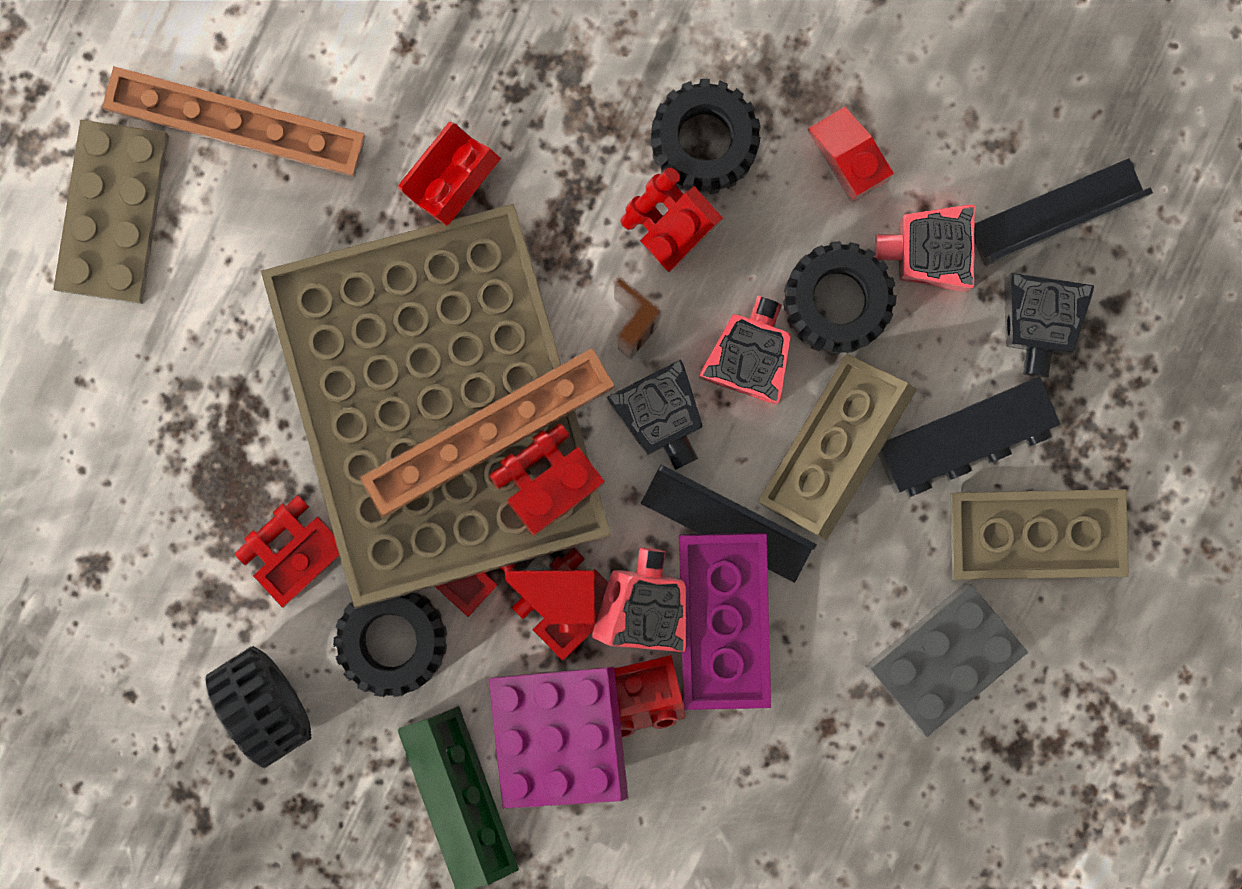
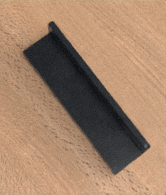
M1128 158L974 223V242L984 265L988 266L1137 203L1153 194L1151 187L1143 190L1131 160Z
M660 464L640 503L698 534L767 532L768 570L793 583L796 582L811 551L815 550L817 546L814 542Z

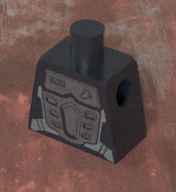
M1011 273L1005 277L1006 346L1026 350L1023 367L1024 375L1048 378L1052 354L1066 356L1073 353L1091 301L1094 285Z
M682 360L607 396L610 406L647 455L664 448L675 470L698 459L687 436L698 431L703 426Z

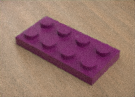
M767 532L679 534L680 580L684 581L686 586L685 652H682L684 710L771 708Z

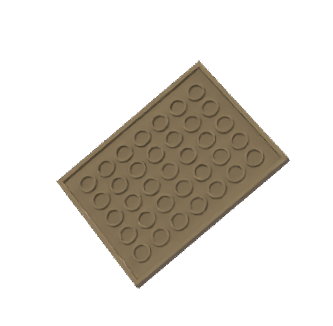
M514 204L453 219L448 226L438 223L261 270L355 609L611 536L598 489L533 537L507 503V499L520 489L513 480L498 489L489 478L492 472L502 466L500 463L502 459L509 454L517 455L533 443V436L542 430L548 432L558 423L563 425L570 436L557 446L560 453L565 457L579 447L589 460L575 411L384 518L381 517L360 480L361 476L561 366ZM542 457L525 471L533 481L549 469L551 465L545 457Z

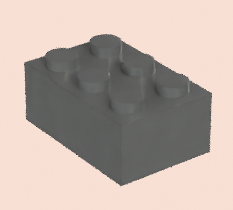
M964 583L865 667L918 731L928 737L1029 652L972 584Z

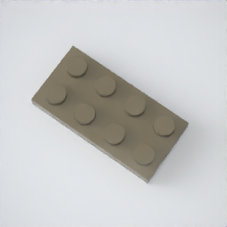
M80 120L53 290L142 304L169 136L166 132Z
M846 353L758 502L827 541L917 389L908 382Z
M1126 489L950 493L952 580L1129 577Z

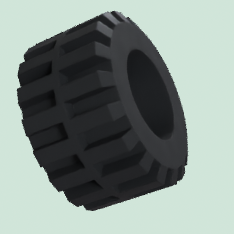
M700 79V83L692 85L691 81L682 84L680 90L675 91L673 89L667 94L664 103H660L656 110L651 128L653 159L655 164H658L661 168V174L668 167L675 169L679 173L680 180L675 185L681 190L683 188L691 189L695 186L700 193L709 192L710 195L719 193L720 189L723 188L728 190L735 186L740 178L743 179L752 163H754L761 139L759 137L761 128L759 118H755V108L751 101L746 103L743 99L744 94L737 88L735 91L728 89V83L719 80L718 85L710 84V79ZM697 115H711L720 119L727 126L731 134V142L727 152L720 158L711 161L698 160L688 155L681 147L679 141L680 129L688 119Z
M841 241L831 242L830 245L824 247L820 245L805 255L791 272L784 289V311L787 312V322L790 328L793 327L798 333L796 336L802 342L806 341L811 344L812 349L817 351L824 350L828 351V354L836 355L847 352V354L855 352L878 338L884 332L887 324L890 323L893 317L892 310L896 305L897 295L893 294V288L896 285L894 278L889 277L886 271L889 267L884 261L880 263L874 257L876 253L869 248L865 251L859 248L860 244L850 242L846 245L841 244ZM830 274H844L859 284L864 294V307L856 319L845 324H837L828 321L819 313L814 303V291L819 281Z
M417 592L356 609L353 602L349 603L343 610L345 611L343 616L337 621L335 627L338 629L337 635L333 637V647H337L338 655L335 658L338 666L342 665L345 670V677L349 681L353 680L358 684V689L364 692L370 691L375 693L374 696L398 697L417 690L438 671L442 664L443 656L446 654L447 630L446 626L443 625L440 611L435 609L430 599ZM381 616H400L412 625L416 633L417 645L415 652L406 663L400 666H383L376 662L368 652L366 646L367 630Z
M255 646L244 650L208 673L205 677L207 694L220 722L242 753L258 766L268 767L311 739V727L308 716L291 684L274 661Z

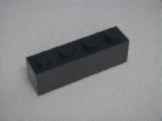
M1039 376L889 439L885 442L878 455L894 493L906 491L909 498L933 488L930 480L940 475L946 474L948 481L973 471L970 466L971 462L986 457L988 464L1013 454L1010 446L1025 440L1028 447L1052 438L1049 429L1061 424Z

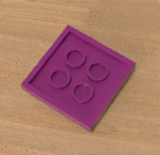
M614 666L488 678L503 809L619 802L629 799Z

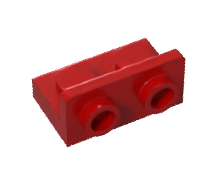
M448 122L399 183L398 189L425 213L448 226L502 158L491 148L471 138L457 124Z
M672 655L614 668L622 738L633 735L635 730L651 726L655 729L668 728L675 725L678 720L686 718Z

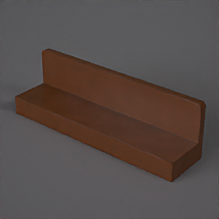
M618 276L614 281V299L634 315L618 334V350L631 360L658 328L661 310Z

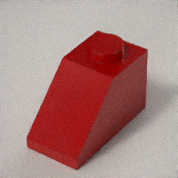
M846 107L808 128V132L851 203L885 184L894 175L873 137Z
M594 570L505 571V580L549 624H559V632H586V624L595 623Z

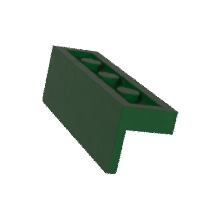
M460 707L448 709L422 721L399 728L398 734L455 889H474L488 886L518 871L517 862Z

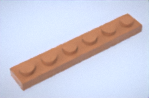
M113 66L102 105L105 111L355 177L366 138L365 134L116 66Z
M591 348L361 476L360 480L381 517L384 518L611 391L615 385L595 351Z

